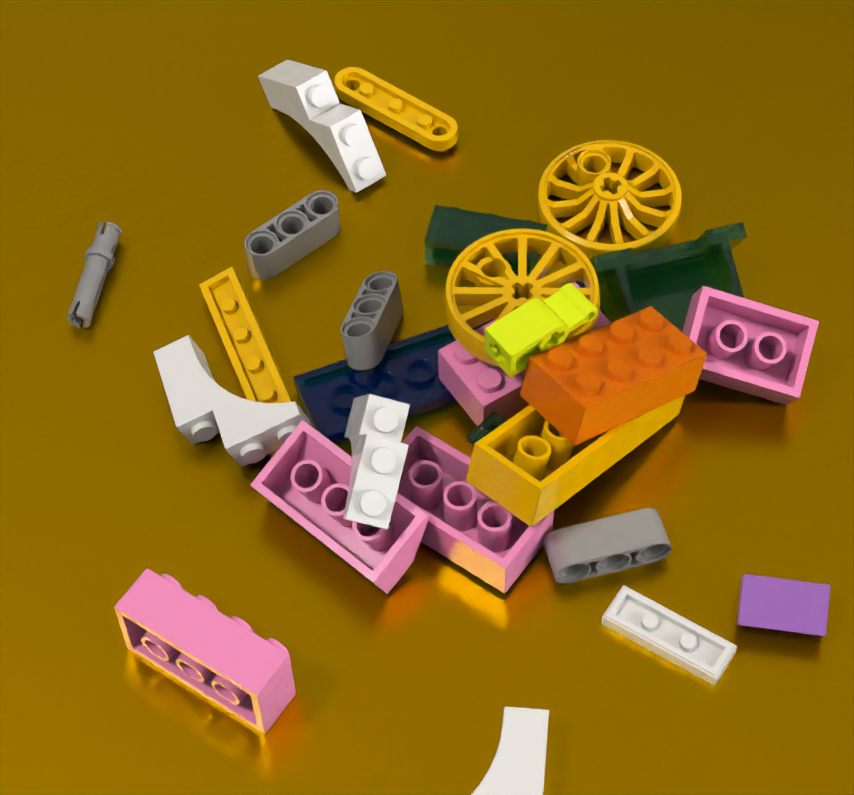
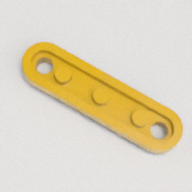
M344 68L335 76V92L337 97L356 109H360L363 113L431 150L444 151L456 144L458 126L451 116L362 68Z

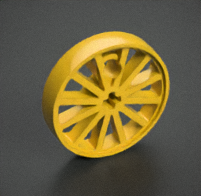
M618 140L586 142L564 151L545 169L538 188V210L543 230L568 240L587 256L591 264L599 266L633 264L658 252L674 233L682 203L681 187L677 176L661 157L642 146ZM611 162L622 163L618 173H610ZM632 167L645 172L632 181L627 180ZM564 175H568L578 185L564 182L560 179ZM656 183H659L663 188L661 190L644 191ZM553 195L567 200L552 202L548 197ZM668 205L670 206V210L666 212L650 208ZM574 216L565 223H559L555 219ZM640 222L658 227V229L649 231ZM593 223L586 239L574 235ZM606 223H608L613 244L598 243ZM620 225L636 240L624 243Z
M535 229L498 231L473 242L460 253L452 264L448 273L444 294L446 321L454 338L466 351L486 363L500 367L485 352V336L480 335L472 328L492 319L497 321L534 298L545 300L558 292L567 283L581 281L586 288L577 289L598 309V313L592 321L584 323L569 332L564 342L595 330L600 313V289L597 274L587 256L574 244L558 235ZM518 252V276L515 275L511 265L503 258L502 254ZM527 253L543 255L529 276H527ZM557 261L567 265V267L546 276ZM464 280L475 283V287L458 286ZM459 305H481L464 314H460L457 308Z

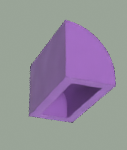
M743 574L739 586L737 625L826 637L831 585Z

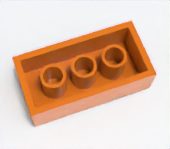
M650 306L530 356L520 396L575 446L695 391L707 353Z

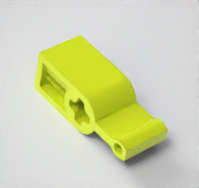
M567 283L558 292L545 300L534 298L486 327L485 352L512 378L526 369L530 356L563 343L569 332L584 323L592 321L597 316L598 309L572 283Z

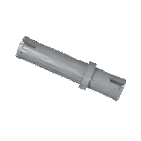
M104 221L98 224L92 246L85 252V267L66 316L68 323L78 328H81L83 319V327L87 328L90 326L105 277L115 262L113 254L122 231L118 225L107 221L105 230L106 224Z

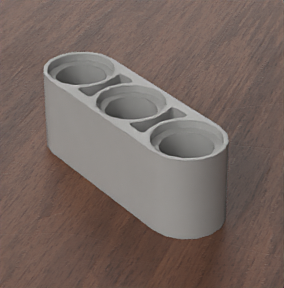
M326 190L315 191L246 236L244 245L250 274L262 280L273 278L334 238L341 228L339 204L336 195Z
M379 271L370 274L364 279L341 325L340 332L346 361L352 369L367 370L380 363L403 315L404 308L398 277L392 272Z
M654 508L639 509L560 528L549 533L543 539V545L554 578L558 583L564 584L651 564L664 559L672 551V546L659 512Z

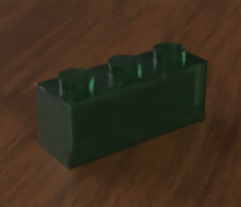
M435 205L425 237V264L451 268L456 258L465 248L484 236L508 229H535L547 232V224L536 223L531 220L507 218L491 213L485 214L462 210L457 207ZM518 252L502 254L503 258L511 265L515 275L518 276ZM527 253V276H529L543 255Z

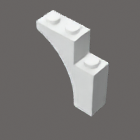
M286 60L258 75L271 108L287 114L307 130L329 156L350 191L357 193L386 176L361 110L339 103L327 70Z
M189 335L153 352L176 428L192 445L208 441L220 433L225 450L243 467L247 464L259 462L266 455L277 451L302 420L311 425L310 419L295 401L286 403L254 402L236 396L219 386L212 376L205 353Z
M372 394L354 398L344 438L350 439L352 462L343 519L388 530L409 447L408 444L401 443L410 404Z
M504 706L502 732L496 755L490 769L472 795H543L549 710Z

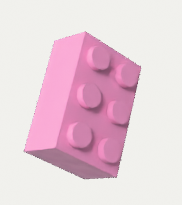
M702 286L692 295L682 333L707 353L699 379L787 405L800 398L819 321Z

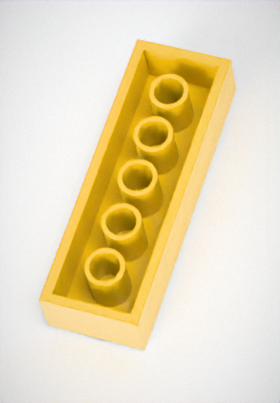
M685 396L575 446L529 405L474 443L466 481L524 523L533 527L678 416Z

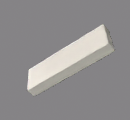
M625 585L622 586L602 616V625L714 686L736 653L737 646Z

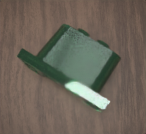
M740 222L706 230L695 240L632 254L631 248L593 256L590 262L597 274L598 283H606L620 319L652 306L682 332L692 295L702 286L744 298L732 250L747 237L744 223Z

